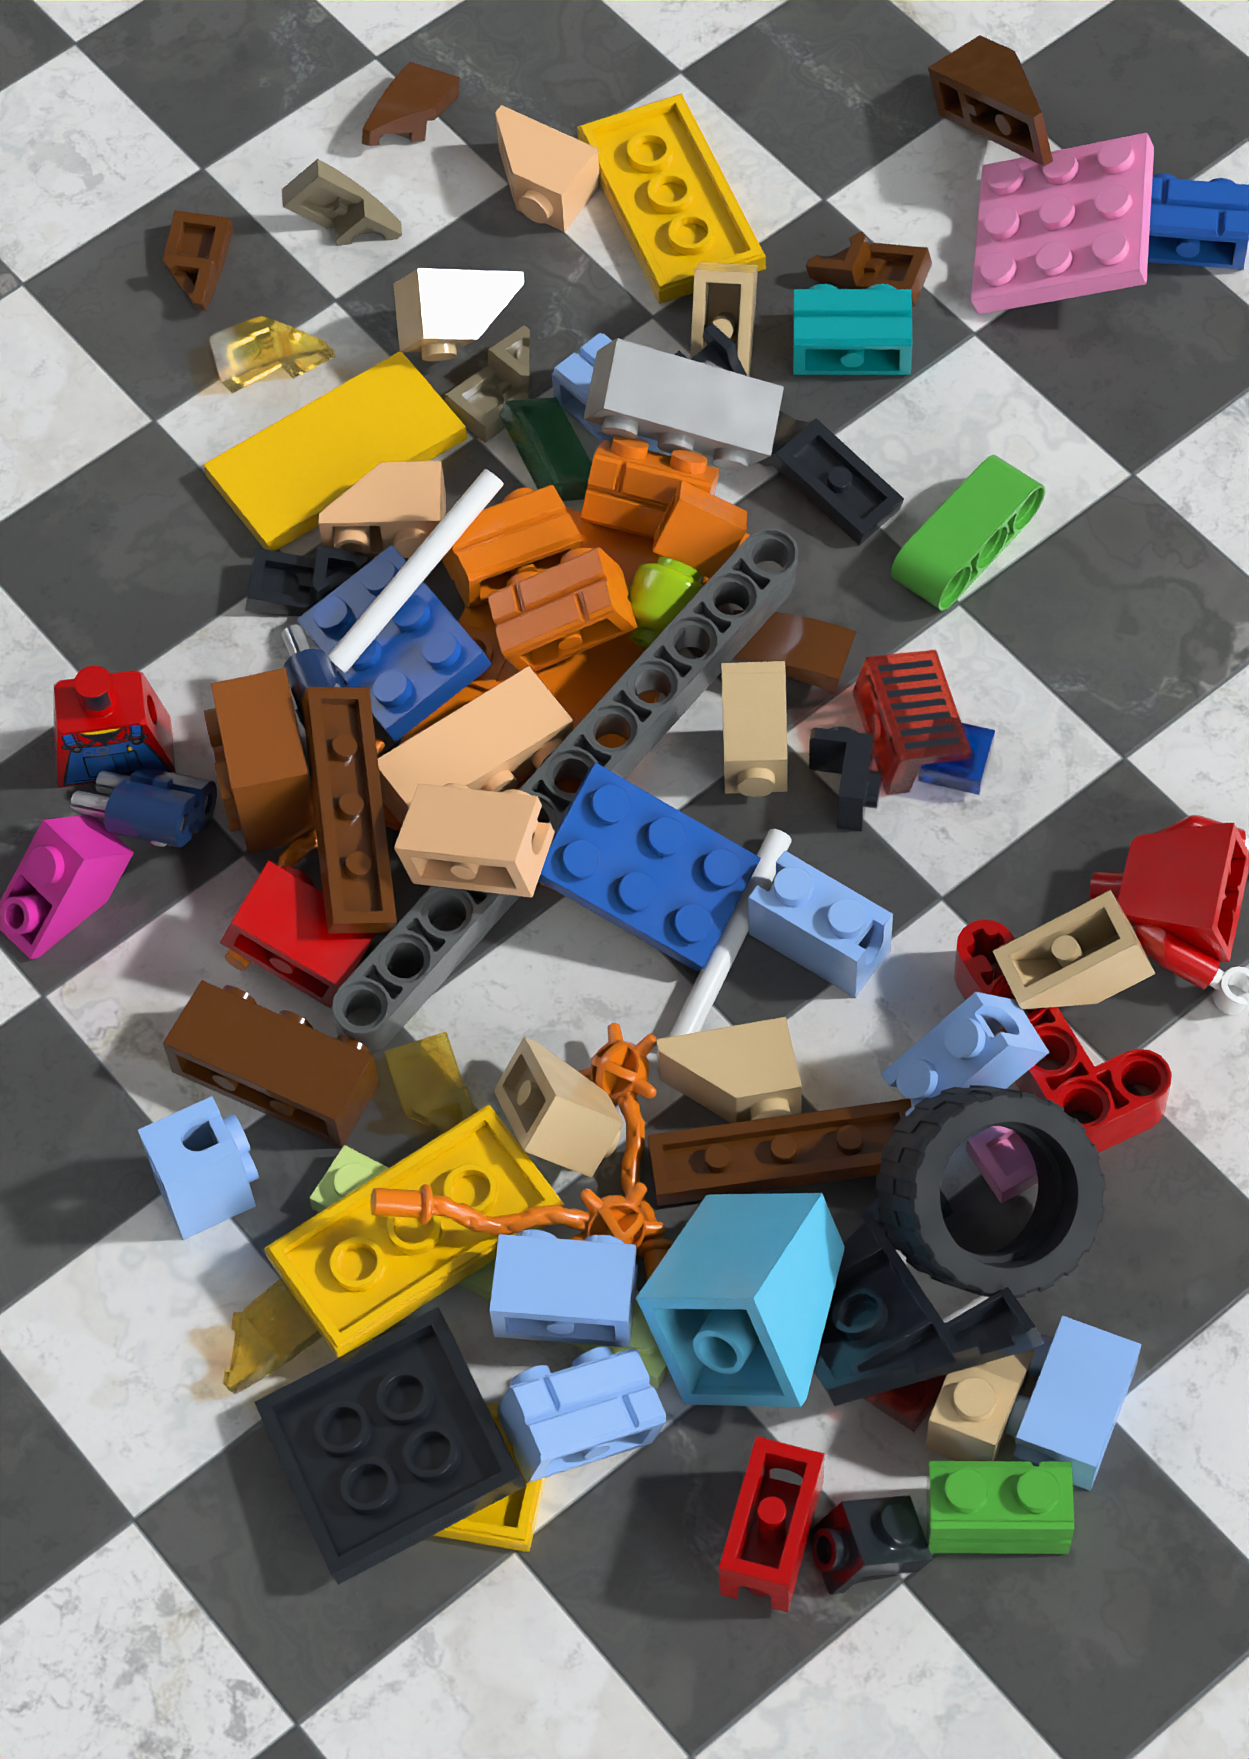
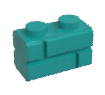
M817 284L809 289H794L793 375H911L912 289H896L888 284H876L867 289H837L829 284Z

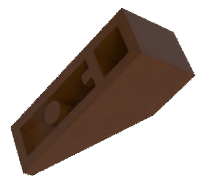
M979 35L928 67L940 116L1042 166H1046L1053 161L1041 108L1014 50Z

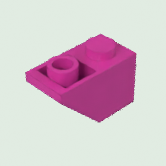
M79 815L43 820L0 900V930L29 959L39 958L108 901L134 852L115 834L106 831L105 824L97 817Z

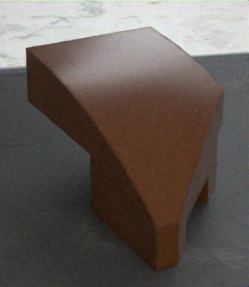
M409 62L390 83L375 105L363 127L361 144L367 146L379 145L380 138L387 134L406 137L411 142L425 141L427 121L435 120L458 98L460 77Z
M174 210L162 262L165 269L197 310L206 311L218 284L234 227L228 217Z
M863 231L849 237L850 247L827 259H822L819 254L808 259L806 264L808 275L820 283L835 286L837 289H867L876 284H888L896 289H912L913 307L917 303L932 265L928 247L884 243L868 245Z

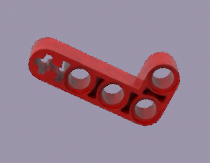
M982 919L971 922L962 929L957 938L954 980L965 1000L975 992L1016 1000L993 953L994 950L1015 940V938L1003 924L994 920ZM994 963H995V971H994V969H993L992 966H991V965L994 964ZM1058 1007L1025 1009L1029 1013L1027 1018L1049 1051L1043 1058L1053 1059L1059 1062L1062 1067L1055 1070H1045L1035 1064L1015 1081L1020 1091L1036 1094L1037 1098L1052 1100L1063 1107L1064 1112L1067 1114L1074 1111H1083L1092 1115L1095 1119L1094 1122L1081 1125L1086 1129L1085 1134L1090 1142L1095 1144L1098 1153L1134 1137L1160 1122L1165 1113L1172 1077L1170 1067L1161 1055L1151 1050L1135 1049L1094 1066ZM1003 1027L996 1034H994V1036H996L1000 1032L1007 1033V1031ZM1131 1084H1140L1148 1087L1153 1094L1136 1096L1128 1092L1124 1087Z

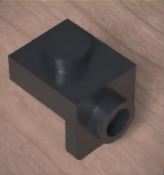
M848 727L812 728L809 740V768L814 771L842 774L838 794L837 828L862 831L866 808H878L882 771L872 770L874 735L859 733Z
M910 1495L841 1501L811 1529L809 1534L813 1558L821 1570L829 1594L846 1592L862 1577L918 1572L933 1560Z

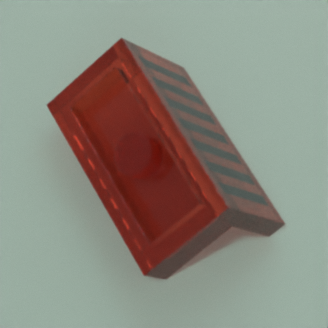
M936 649L866 657L852 694L865 733L874 735L873 757L878 771H882V784L886 795L910 792L919 769L923 764L969 759L972 751Z

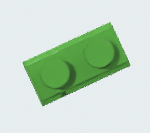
M929 1461L926 1495L927 1541L931 1553L1069 1554L1074 1533L1071 1462H1041L1039 1466H1033L1030 1461Z

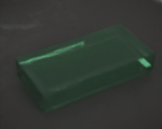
M557 397L505 401L499 416L537 489L554 485L562 502L584 500L592 463Z

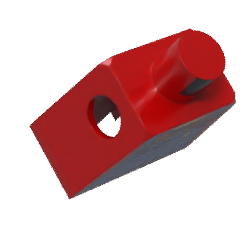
M92 665L80 670L74 679L59 680L53 685L54 745L57 784L59 788L96 783L97 776L101 771L130 776L138 768L144 766L176 772L170 715L142 672L133 670L110 674L106 668Z

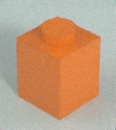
M681 480L655 531L653 552L687 564L699 571L703 576L711 579L750 536V534L746 533L747 511Z

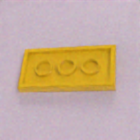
M682 93L577 126L578 140L598 148L600 185L659 304L694 293V272L700 262L758 265V272L766 269V256Z
M399 351L203 465L206 477L265 550L277 551L318 527L319 513L381 462L430 461L467 439L466 426L404 353Z
M490 1105L482 1108L264 1248L268 1260L337 1358L358 1349L496 1259L499 1236H491L485 1232H474L456 1223L450 1217L431 1215L429 1223L421 1225L417 1218L372 1216L370 1200L373 1188L419 1190L423 1184H428L433 1195L448 1196L453 1201L464 1203L490 1217L520 1213L536 1206L560 1205L565 1208L562 1200ZM533 1226L525 1230H540L545 1226Z

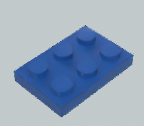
M393 545L389 546L299 617L297 621L319 649L329 655L407 561ZM423 581L345 674L337 668L336 670L340 672L350 687L369 688L372 714L394 742H396L493 664Z
M595 762L586 773L554 833L538 881L698 972L705 967L761 858Z

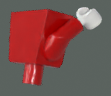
M1190 815L1155 833L1142 834L1134 838L1130 844L1124 872H1095L1090 883V900L1111 890L1130 922L1147 957L1201 989H1205L1208 986L1215 988L1213 992L1214 1003L1225 1014H1241L1248 1006L1244 998L1231 993L1228 985L1237 986L1249 993V969L1241 966L1232 967L1226 972L1219 969L1220 962H1230L1247 876L1249 875V838L1246 837L1244 829L1236 827L1235 823H1222L1200 815Z

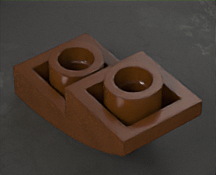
M734 610L733 615L740 614L744 610ZM775 612L730 663L785 661L786 676L835 693L857 631L813 618Z

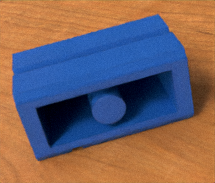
M1165 173L1153 175L1148 262L1243 270L1249 241V185L1236 184L1234 181L1226 178H1215L1207 182L1182 180Z

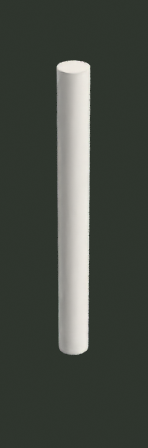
M487 469L482 471L329 653L328 657L337 669L344 674L350 669L504 484L497 476Z
M770 829L757 854L761 859L709 960L700 971L669 1037L700 1032L749 931L748 897L757 885L768 891L776 875V861L784 851L788 850L792 840L785 832L777 829Z

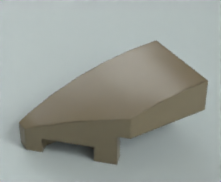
M316 159L281 189L283 207L327 229L335 228L337 246L352 244L351 239L359 234L380 233L385 236L386 241L397 240L402 236L401 221L386 206L351 178L319 159Z
M525 325L488 349V366L445 394V403L466 428L484 443L500 433L528 409L530 329Z

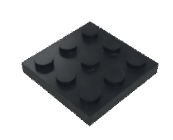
M439 1307L254 1402L329 1572L338 1585L526 1487L519 1469Z

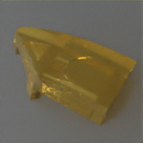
M265 316L244 321L209 337L220 381L231 393L280 368H283L292 378H295L336 357L334 350L326 341Z
M447 1032L384 1051L385 1060L404 1116L445 1133L476 1113L467 1086L464 1085Z
M282 1278L246 1306L243 1312L233 1313L231 1330L235 1332L230 1370H225L223 1384L230 1392L237 1394L270 1375L322 1338V1335Z

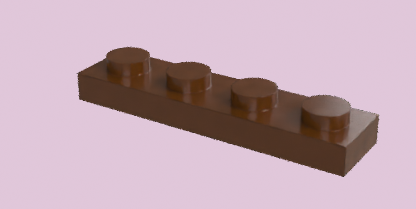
M307 687L302 696V707L327 933H390L397 920L369 688Z
M910 1098L647 1135L657 1206L703 1200L706 1195L747 1194L875 1176L880 1171L882 1161L880 1156L884 1145L890 1141L895 1132L893 1129L901 1118L907 1117L905 1112L912 1107Z

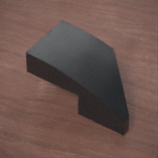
M318 545L315 558L255 548L245 611L301 617L363 568L368 562L369 554Z

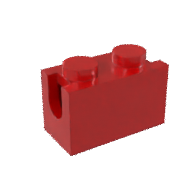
M268 860L231 921L220 944L331 1009L335 994L355 971L376 933H327L323 892L314 888L311 879L298 869L290 866L279 867Z
M756 1436L719 1565L720 1595L737 1599L740 1587H746L756 1595H769L771 1597L772 1609L789 1612L824 1483V1453ZM773 1469H785L800 1475L803 1478L801 1486L771 1478Z

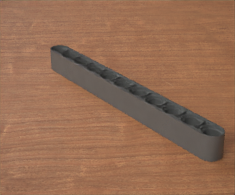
M767 527L751 534L519 789L532 796H538L542 804L537 818L538 822L551 823L554 832L556 831L576 794L566 793L556 785L562 780L569 778L583 781L589 768L595 762L626 779L722 672L721 663H730L790 596L795 585L799 550L796 541L789 533L779 528ZM763 561H773L779 564L782 569L768 572L758 568L756 565ZM728 603L736 604L744 611L736 615H726L717 608ZM688 646L697 647L703 650L705 655L696 659H688L681 656L677 651ZM647 690H656L663 693L666 698L661 702L647 703L640 700L638 695ZM607 734H617L627 742L620 747L608 748L599 744L597 740ZM431 886L338 989L333 998L332 1006L338 1036L345 1035L359 1041L368 1048L370 1053L378 1052L388 1045L520 896ZM445 914L456 915L464 921L459 928L449 932L440 931L432 925L435 919ZM404 960L414 961L422 966L421 971L417 975L407 979L398 978L390 973L391 968L395 964ZM361 1007H370L380 1013L375 1022L366 1026H356L347 1020L351 1012Z

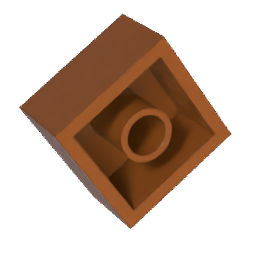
M286 668L211 683L215 708L204 710L210 744L214 751L216 761L214 767L221 799L224 801L230 832L243 831L248 853L290 845L297 839L308 837L316 828L312 789Z

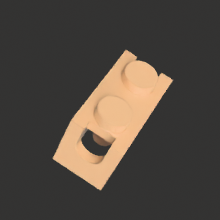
M418 783L394 849L413 884L533 897L555 832L551 823H542L537 820L542 807L538 796H532L515 789L494 792L475 790L457 783H448L444 786Z

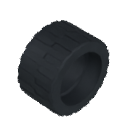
M970 1085L969 1088L952 1087L945 1089L935 1097L925 1098L914 1106L915 1109L906 1118H901L893 1129L895 1132L890 1141L884 1145L880 1156L882 1161L879 1174H876L875 1190L878 1191L879 1205L877 1208L880 1220L884 1222L889 1233L887 1237L894 1248L906 1257V1262L914 1269L930 1275V1279L980 1296L991 1297L1009 1287L1016 1298L1026 1297L1028 1293L1034 1291L1042 1292L1054 1286V1282L1064 1275L1068 1276L1079 1266V1260L1086 1252L1090 1251L1096 1240L1094 1236L1098 1225L1103 1221L1105 1211L1103 1195L1104 1191H1106L1105 1174H1102L1099 1164L1101 1158L1095 1144L1090 1142L1085 1134L1086 1129L1080 1122L1065 1113L1063 1107L1052 1100L1037 1098V1095L1033 1093L991 1086ZM986 1126H1002L1015 1131L1031 1152L1038 1177L1037 1199L1028 1223L1013 1241L993 1253L974 1254L959 1247L947 1230L940 1206L941 1180L951 1155L967 1137Z

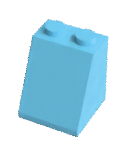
M822 1193L706 1195L636 1297L684 1405L802 1407L807 1399L845 1248Z

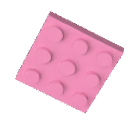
M1148 133L1051 151L1053 161L1046 166H1042L1025 157L982 165L971 302L978 314L1147 284L1154 146Z

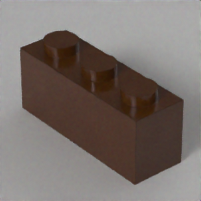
M201 980L163 1042L173 1073L343 1148L379 1086L374 1057L362 1043L345 1035H339L335 1039L314 1030L313 1026L305 1018L288 1010H282L279 1014L258 1005L254 998L245 991L230 985H226L221 989Z

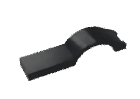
M711 323L704 329L702 336L707 346L690 360L747 376L738 358L735 343L717 326ZM678 351L677 353L674 354V355H677V356H680V357L687 358V357H686L683 353H681L680 351ZM779 410L771 456L757 463L764 466H774L860 546L901 509L904 498L817 418L809 422L796 420Z

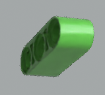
M994 454L987 457L901 548L892 565L891 578L939 610L944 611L948 609L1035 516L1044 499L1045 486Z

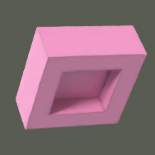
M992 1126L967 1139L966 1152L1000 1203L1038 1184L1037 1170L1031 1152L1015 1131L1002 1126Z

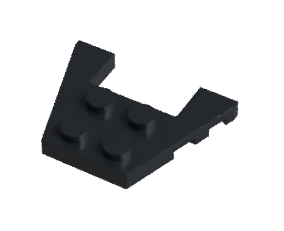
M940 1189V1206L944 1219L953 1214V1211ZM877 1198L860 1214L864 1224L843 1243L845 1248L813 1372L834 1406H838L1032 1350L1042 1345L1043 1341L1036 1326L1009 1287L999 1291L952 1320L944 1322L887 1237L889 1233L884 1222L880 1220L877 1208L879 1199Z

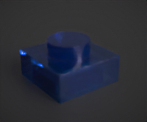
M944 718L933 719L932 726L954 724L956 730L929 733L927 740L958 737L960 743L925 747L919 767L918 781L980 795L994 745L995 730Z

